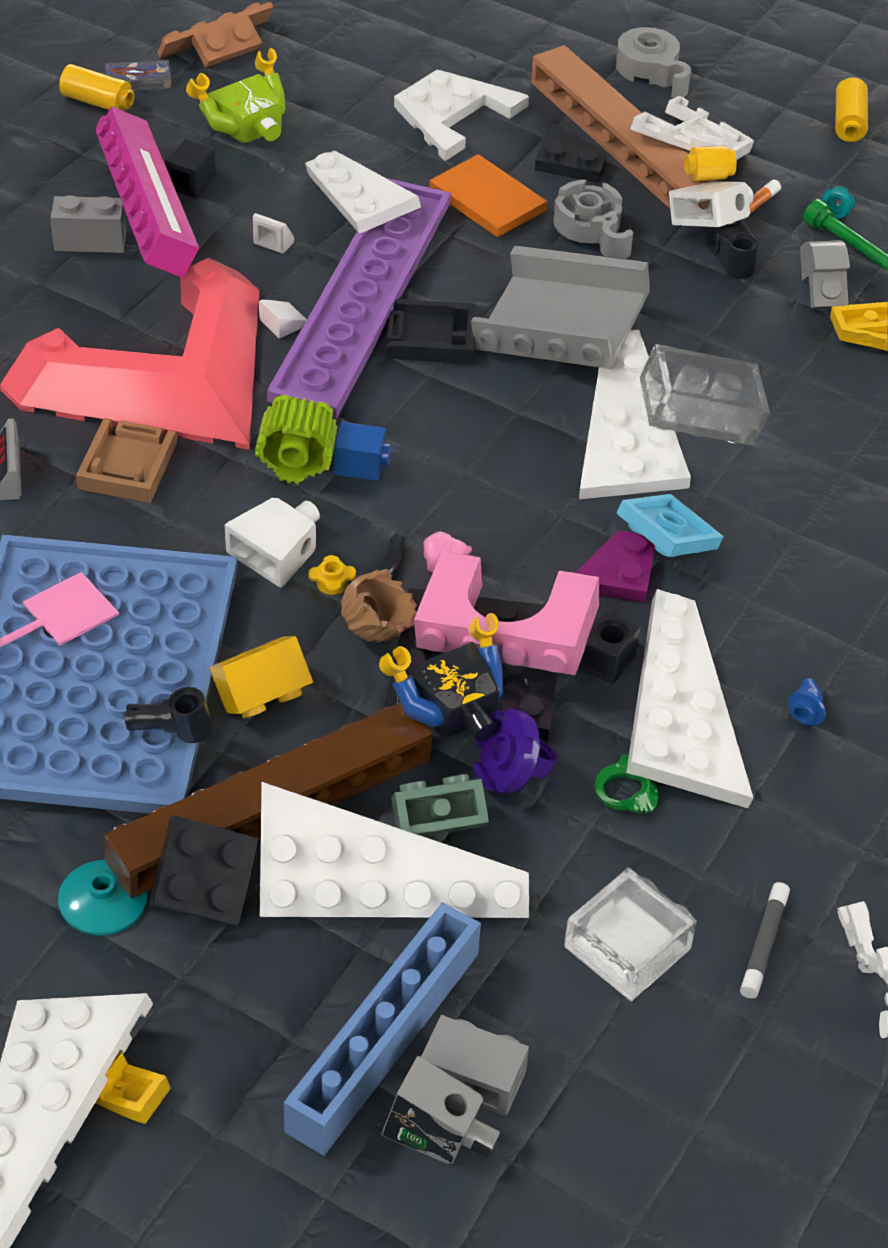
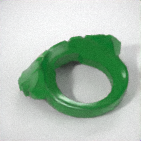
M621 755L617 763L611 764L600 771L595 780V791L598 799L608 808L620 811L631 810L639 814L650 813L656 808L659 799L656 783L654 780L627 773L628 755ZM617 777L637 779L642 784L641 790L626 800L611 799L604 792L606 784Z

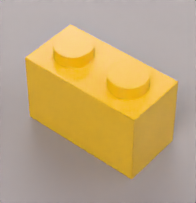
M296 636L280 637L209 667L226 713H241L243 718L265 711L264 703L278 698L279 702L294 699L303 694L302 687L313 683Z

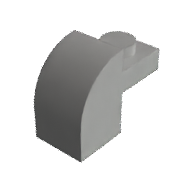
M842 240L805 242L800 246L802 281H809L811 310L832 309V306L849 305L846 271L850 268V262L845 243Z

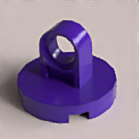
M508 708L505 712L500 710L493 712L490 717L497 725L496 732L485 741L478 742L476 740V746L482 747L480 754L481 762L474 761V770L477 779H482L483 787L486 790L511 794L520 790L531 776L537 778L547 777L557 762L558 756L549 745L539 740V731L535 720L527 712Z

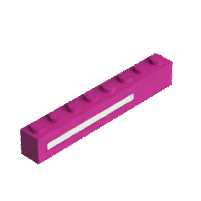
M111 106L107 115L100 118L96 134L145 264L183 278L198 252L199 246L146 120Z

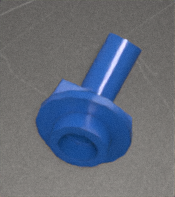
M812 678L803 680L801 687L788 698V707L792 716L798 722L810 726L821 724L826 717V710L822 703L823 694L818 684Z

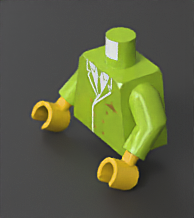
M269 48L268 50L269 61L262 59L260 51L257 53L255 66L259 71L264 72V77L257 74L210 93H206L210 81L205 74L199 73L196 78L197 85L190 78L186 86V92L190 97L200 100L201 103L198 105L214 131L229 134L241 143H247L260 137H264L267 141H274L280 136L281 116L285 113V94L279 74L274 73L273 70L277 58L274 49Z

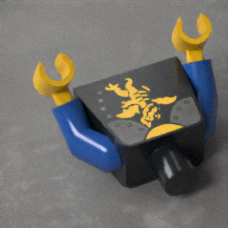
M493 613L486 615L488 631L480 628L477 616L471 620L468 626L470 635L474 639L479 640L480 647H476L471 642L409 667L411 663L410 653L402 646L393 650V656L398 665L393 662L389 653L381 657L379 662L380 670L387 676H394V689L409 718L433 727L444 737H451L469 730L478 742L489 739L496 732L497 725L490 715L497 710L498 701L503 695V669L498 645L493 644L491 635L498 630L499 626L498 619Z

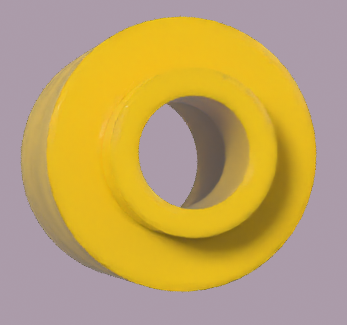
M725 145L692 147L690 153L686 154L684 158L685 173L690 175L692 181L725 180L736 172L737 161L733 148H726Z

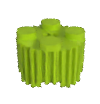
M283 394L274 398L272 407L268 406L262 418L255 456L260 457L262 463H267V468L274 469L273 472L279 477V481L285 479L287 483L294 481L295 484H299V481L308 478V475L315 477L316 473L321 474L324 470H329L337 436L336 420L332 419L333 409L325 402L314 403L313 400L307 402L306 398L299 400L297 397H294L293 399L291 396Z

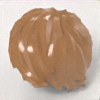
M388 569L375 570L357 577L347 586L341 600V614L348 625V629L354 635H359L360 638L367 642L379 643L391 640L394 637H400L403 631L414 625L413 620L417 613L415 610L417 605L412 599V593H406L401 588V581L391 580L392 574Z

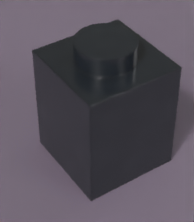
M185 139L165 160V166L175 191L196 198L216 177L214 148Z

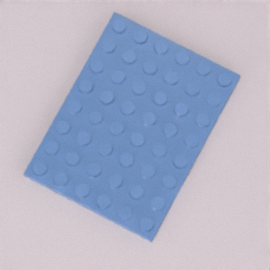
M2 535L0 541V638L37 620L23 605V601L80 572L114 606L119 615L62 645H59L45 628L41 626L0 648V799L150 814L159 807L171 805L188 797L200 742L185 743L178 738L176 733H165L163 729L128 731L124 719L125 711H127L126 706L130 703H162L174 691L184 687H196L201 690L208 705L213 684V676L209 667L217 664L238 569L237 557Z

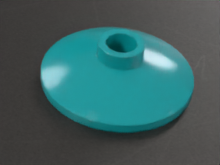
M105 860L92 861L73 870L63 881L58 893L59 909L64 920L71 927L82 933L97 936L111 935L129 928L142 916L148 902V891L130 898Z

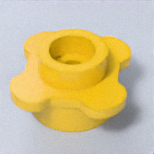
M329 555L323 559V562L318 567H312L309 570L308 577L311 581H316L317 587L321 592L336 595L342 593L347 588L348 580H353L356 577V570L352 566L344 565L337 556Z

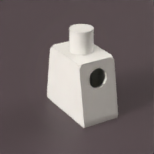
M708 182L669 191L672 225L720 227L747 218L750 214L749 204L753 201L752 189L745 182ZM709 200L707 208H699L698 203Z
M271 498L225 524L226 552L233 557H237V560L282 588L316 548L315 522L320 518L319 511L310 501H304L294 509L279 498Z

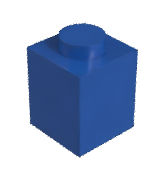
M341 422L334 445V475L379 481L382 466L388 467L391 459L392 445L386 444V428Z

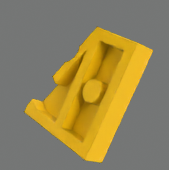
M888 302L832 306L830 319L839 340L888 351Z

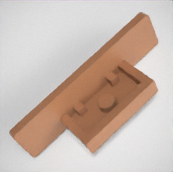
M271 2L262 5L254 3L242 12L236 14L233 12L225 13L213 22H199L187 31L181 33L179 31L170 32L163 37L157 53L160 58H164L195 47L206 68L260 48L262 41L254 26L266 22L274 7Z

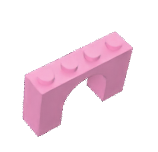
M441 552L414 618L417 648L446 653L471 642L476 647H480L479 640L474 639L468 631L471 620L476 616L479 619L480 628L488 631L486 617L474 609L482 588L480 557ZM559 571L549 600L540 612L521 621H498V630L491 635L492 643L498 645L501 662L576 675L599 607V577Z

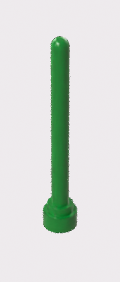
M816 199L810 203L803 215L805 223L814 229L829 230L888 271V254L834 218L831 206L821 199Z

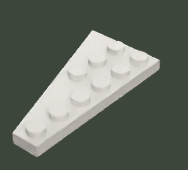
M657 589L652 599L626 772L748 808L753 800V794L695 600Z

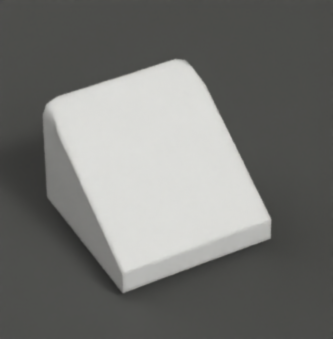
M256 213L253 215L254 244L284 254L294 243V236L287 225Z
M259 301V320L279 339L302 329L307 321L289 302Z

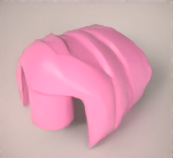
M442 531L433 533L423 542L424 557L427 559V571L430 572L434 571L442 551L468 556L472 552L471 546H467L466 543L459 539L456 540L450 534Z

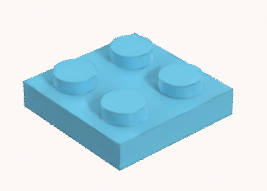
M671 494L622 500L617 514L628 522V527L632 531L645 536L655 545L654 547L659 553L668 557L718 549L724 537Z

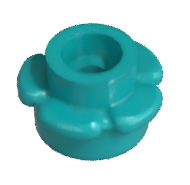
M842 186L828 189L822 196V201L831 206V211L836 219L847 217L850 214V209H853L855 205L853 195H849L848 190ZM835 200H840L841 204H836Z

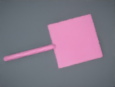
M80 572L23 601V605L37 620L0 638V648L41 626L45 628L59 645H62L118 616L119 612L89 579Z

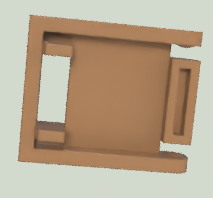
M104 418L76 474L77 489L151 503L176 448L178 440L177 431L168 430L163 441V428L120 420L115 429L116 436L112 435L113 420Z

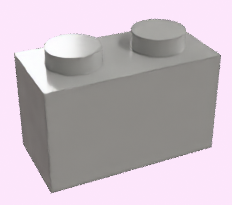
M54 196L51 212L54 251L124 252L126 220L121 198L107 196Z
M441 1015L421 1057L481 1094L484 1100L480 1108L507 1117L527 1070L529 1046L521 1044L511 1036L496 1035L476 1028L469 1021L463 1019L454 1020Z

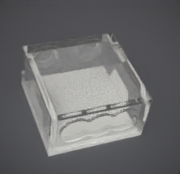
M627 868L568 918L564 947L632 1002L691 949L696 920L692 918L686 908L673 903L659 892L649 879L642 878L633 870Z

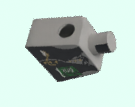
M417 1056L395 1097L381 1135L444 1163L453 1164L462 1145L488 1158L500 1131L475 1119L484 1100L481 1094L422 1057Z

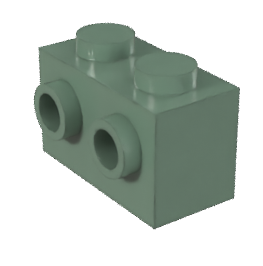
M467 774L444 778L443 785L426 787L425 781L400 785L401 792H395L391 797L396 828L422 837L480 828L489 822L482 779L469 781Z

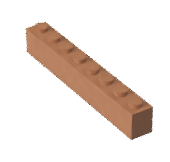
M565 45L533 56L531 83L669 208V191L708 182H717V180L692 181L690 175H687L684 169V158L688 154L685 150L631 130L634 117L641 114V112ZM709 200L698 203L699 208H707Z

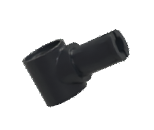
M196 687L180 688L174 691L168 699H164L162 703H130L126 706L127 711H125L124 719L128 731L163 729L165 733H176L178 738L185 743H198L205 740L214 728L205 696Z

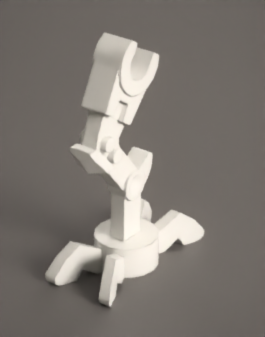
M862 901L837 908L839 919L844 927L850 946L854 945L858 953L857 960L861 962L858 968L865 973H878L888 986V947L877 949L876 953L874 952L871 943L874 938L865 902ZM888 992L886 993V995H885V997H884V1001H885V1003H886L887 1006H888ZM888 1010L880 1012L879 1029L880 1037L883 1039L888 1037Z

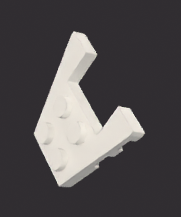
M438 69L394 96V107L414 129L419 128L424 133V140L430 146L435 145L438 148V155L445 161L465 149L466 137L449 127L484 105L510 119L526 109L529 104V96L526 94Z
M681 96L669 100L665 113L684 122L675 126L644 112L634 117L630 128L635 132L689 151L692 147L725 145L726 148L734 149L736 160L749 153L754 142L753 139L725 122H721L718 125L707 119L709 113L705 110L698 108L695 112L687 107L689 101Z

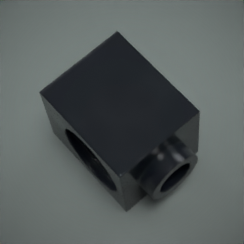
M604 611L591 627L578 668L613 685L636 656L640 627L626 619Z

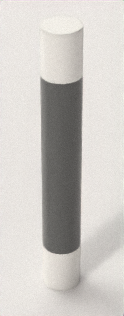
M774 883L740 989V993L747 998H756L761 987L790 892V888L784 883Z

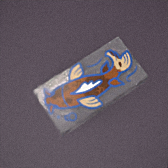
M169 60L105 64L106 75L129 82L132 90L171 88Z

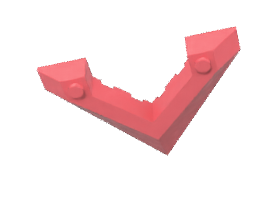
M207 258L190 266L184 277H180L182 305L194 315L183 357L79 347L60 328H57L27 342L1 382L0 390L22 411L35 413L36 408L56 411V417L85 421L86 417L107 418L113 420L114 427H117L121 420L163 428V435H166L168 430L177 431L178 436H182L184 439L212 444L216 439L235 442L236 448L250 450L259 289L240 272L211 258Z

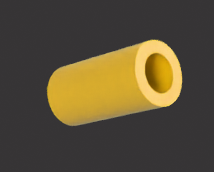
M73 64L67 65L61 74L59 90L63 96L107 110L112 106L125 111L133 104L134 91L131 84L127 81Z
M859 78L844 79L836 88L835 131L840 139L847 142L861 140L868 131V87Z

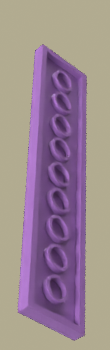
M387 178L417 195L421 208L360 234L356 232L267 390V402L273 403L274 398L282 394L289 395L293 399L294 397H297L299 400L306 398L307 402L313 400L314 403L325 402L333 409L332 418L337 419L389 321L390 312L394 309L395 300L401 298L451 203L450 192Z

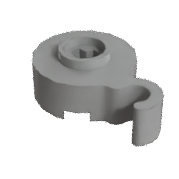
M650 27L631 29L621 35L618 39L616 69L620 75L633 82L635 76L649 79V84H656L661 87L672 86V99L678 96L685 97L689 91L691 68L685 62L679 61L680 43L675 36L667 31Z
M587 180L569 182L560 187L554 206V226L557 231L573 241L599 243L600 252L605 257L628 258L631 255L633 231L627 230L624 233H617L620 228L622 215V197L619 192L606 183L602 184V188L586 185Z

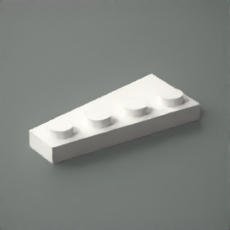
M337 151L322 153L314 160L305 163L308 175L359 234L421 208L417 195Z

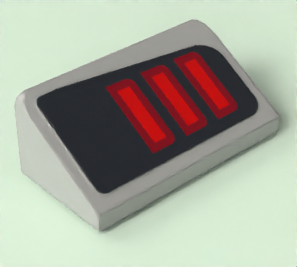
M8 419L0 431V500L20 499V496H22L20 445L17 423L14 419Z

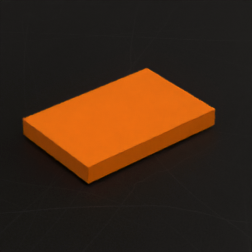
M479 154L434 177L429 182V188L450 192V205L497 238L547 210V201Z

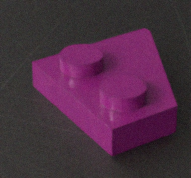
M618 530L576 573L599 577V595L646 602L655 545L643 535Z

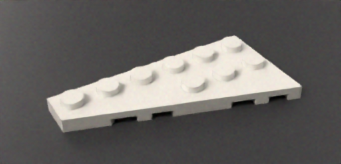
M630 330L611 369L599 367L579 499L688 489L690 486L691 476L639 330Z
M262 782L260 917L430 918L443 902L470 918H529L528 872Z
M147 993L17 1001L0 1061V1248L11 1247L31 1213L28 1205L42 1181L48 1183L57 1168L54 1163L65 1142L72 1143L108 1082L105 1074L118 1052L124 1054L132 1041L129 1033L139 1016L146 1017L153 1003Z

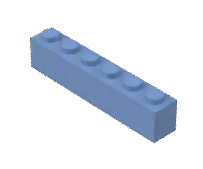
M443 902L439 905L283 1102L284 1132L325 1156L478 956L480 922Z

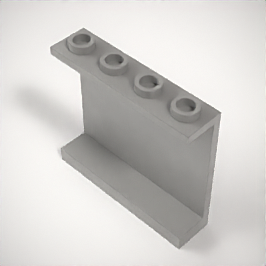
M514 246L510 253L513 277L489 319L473 317L471 320L475 350L611 369L650 292L648 262Z

